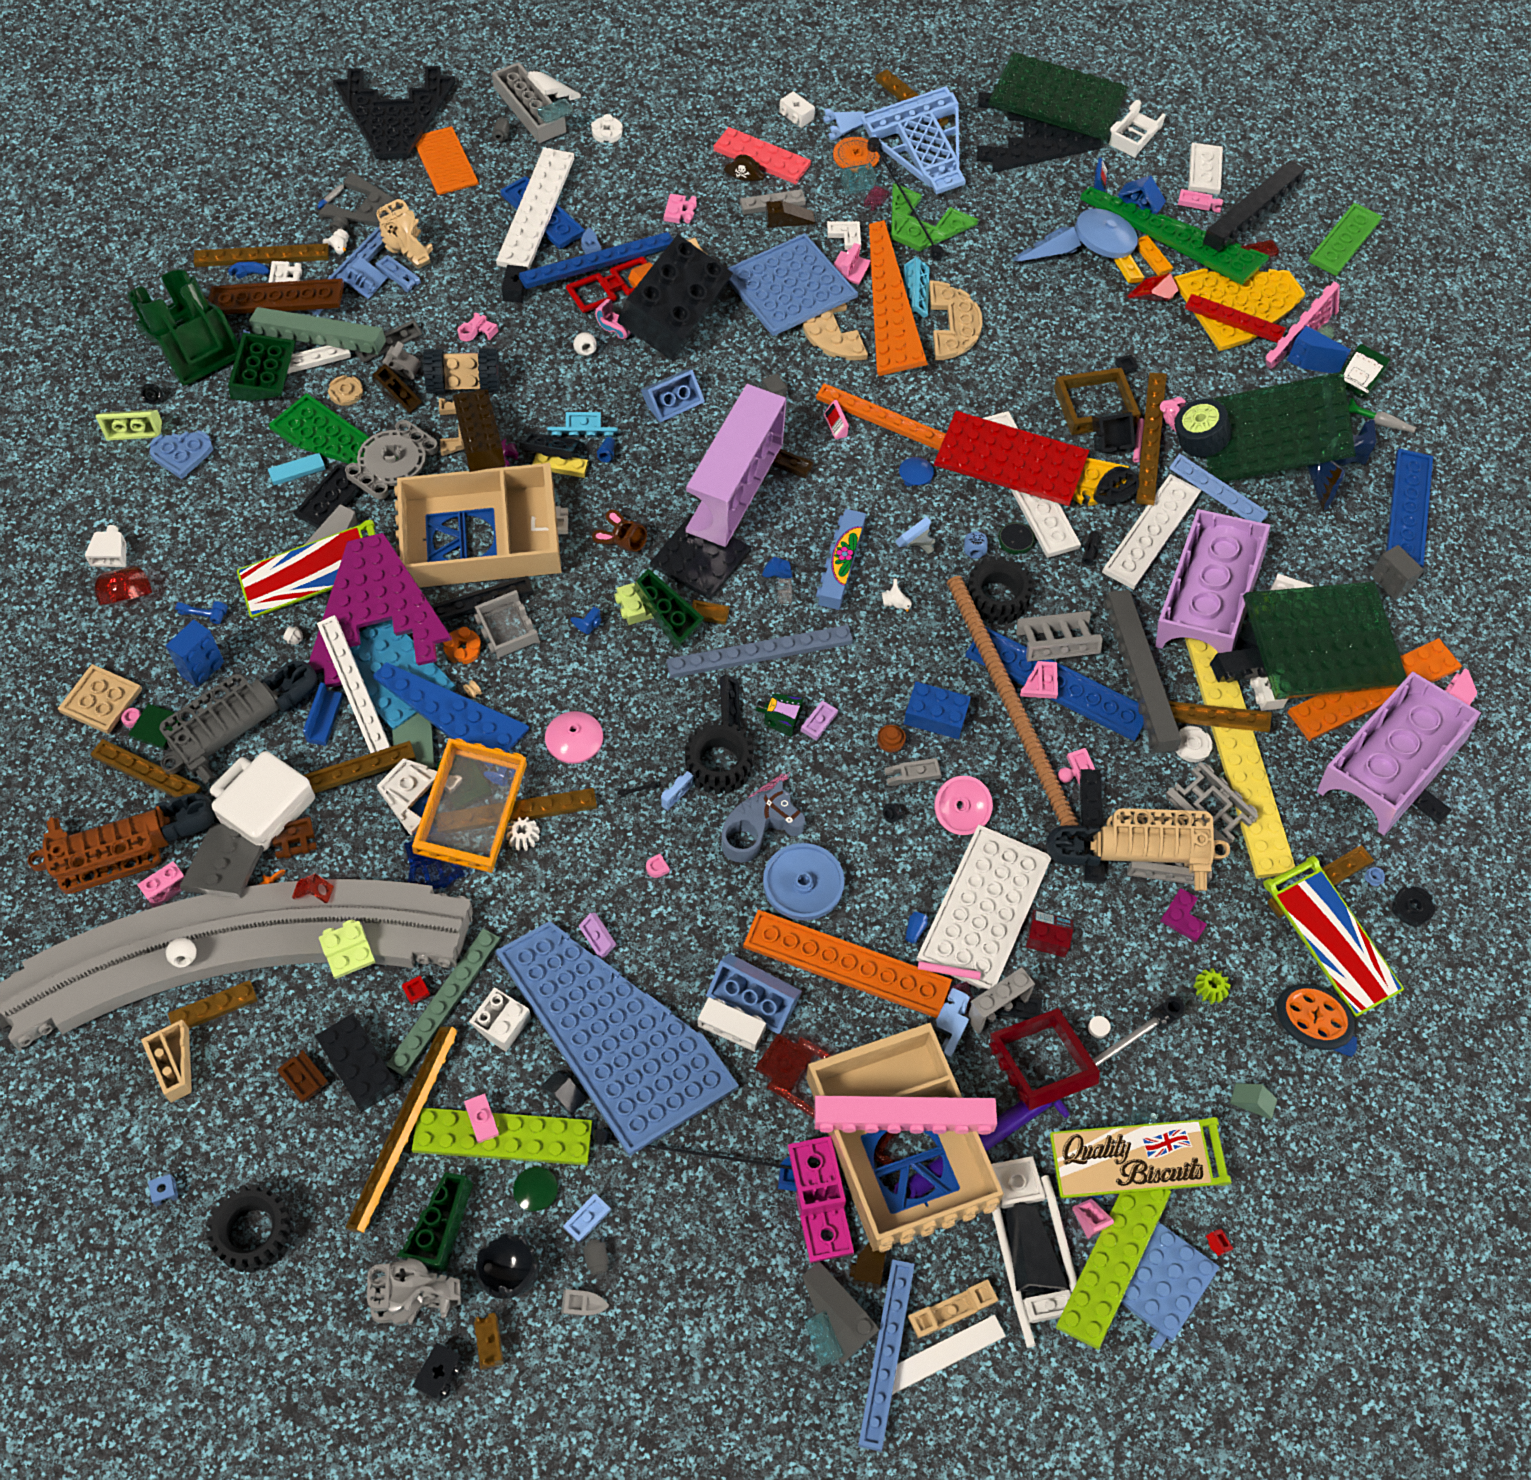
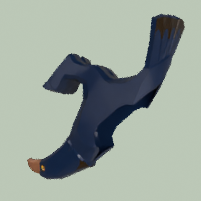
M1326 384L1319 387L1305 405L1302 433L1309 437L1311 442L1309 456L1303 459L1308 468L1317 499L1323 511L1329 509V505L1333 501L1339 484L1343 479L1345 469L1339 465L1344 466L1351 462H1359L1361 465H1366L1369 455L1376 444L1375 420L1365 422L1358 435H1351L1343 428L1333 410L1332 402L1340 395H1343L1345 390ZM1308 429H1312L1314 432H1304V431H1306V430H1308Z

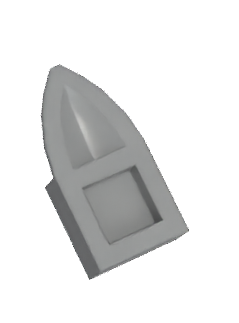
M569 1289L563 1290L561 1314L577 1316L594 1315L609 1307V1304L595 1293Z

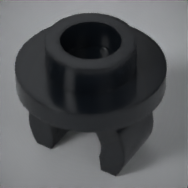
M889 803L884 806L883 816L887 822H897L904 815V811L899 812L897 808L899 806L898 803Z

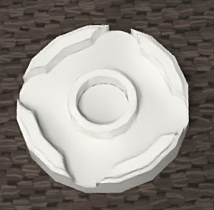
M1187 726L1180 729L1179 734L1182 740L1178 750L1175 752L1188 762H1200L1206 759L1212 750L1213 742L1210 735L1195 726Z

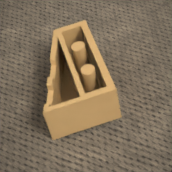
M182 1019L141 1039L163 1094L171 1103L192 1093L189 1028Z

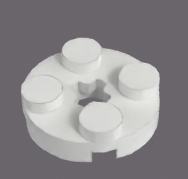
M610 114L598 118L591 124L592 136L598 142L604 143V141H609V143H613L622 137V123Z

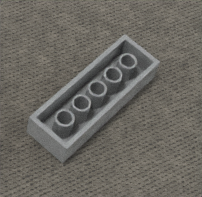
M520 62L492 73L494 89L538 143L566 132L564 115L547 95L544 96L530 81L528 72Z

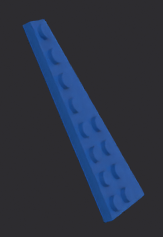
M387 662L373 675V679L451 739L459 738L466 741V743H479L486 748H499L508 753L529 731V726ZM482 762L491 770L496 766L494 764Z

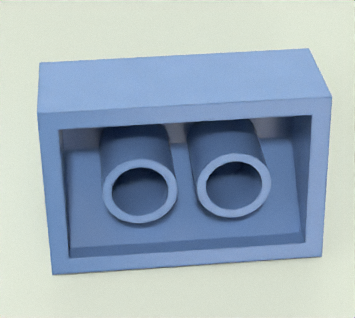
M693 369L683 370L641 389L646 405L659 422L705 402Z

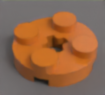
M461 627L449 633L452 640L443 642L445 656L453 663L462 662L463 664H468L476 660L480 655L481 640L474 631L469 630L467 627ZM460 644H466V645H465V646H466L465 649H463L462 647H461V648H458V647H459Z

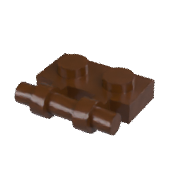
M311 817L288 822L284 826L285 829L272 839L274 847L282 846L283 849L275 851L277 859L284 857L289 859L292 858V855L300 853L305 855L309 854L310 851L317 850L316 842H307V839L315 838ZM299 841L301 843V845L291 848L289 847V844Z

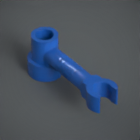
M215 601L212 608L208 610L177 602L175 610H178L177 613L181 615L193 614L210 617L209 620L212 623L221 624L228 606L222 602Z

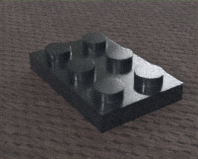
M529 432L520 442L519 449L525 450L527 453L538 452L544 456L555 455L561 459H569L580 448V440Z

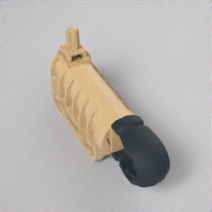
M1122 808L1115 811L1107 819L1106 826H1103L1101 829L1099 826H1089L1088 828L1073 825L1058 826L1049 833L1046 840V849L1050 858L1063 865L1084 866L1087 863L1088 866H1098L1100 860L1184 863V867H1189V873L1194 874L1195 891H1207V874L1212 871L1211 864L1213 860L1224 859L1230 853V846L1227 842L1214 840L1213 817L1206 811ZM1202 816H1204V819L1208 820L1207 823H1204V821L1201 819ZM1072 836H1082L1085 838L1093 836V842H1090V850H1094V856L1091 854H1086L1085 856L1076 855L1079 851L1084 850V841L1079 840L1078 837H1074V840L1068 839ZM1216 845H1222L1225 848L1224 855L1216 854Z

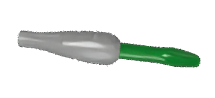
M1353 398L1350 399L1349 406L1342 410V414L1357 413L1374 419L1377 425L1403 430L1413 434L1416 427L1386 412L1379 411L1375 413L1358 407Z

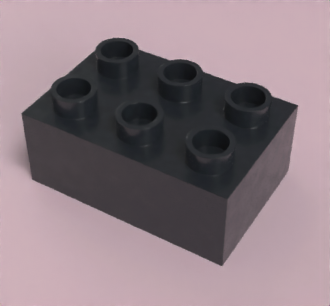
M677 234L627 297L617 323L673 361L721 298L733 272Z

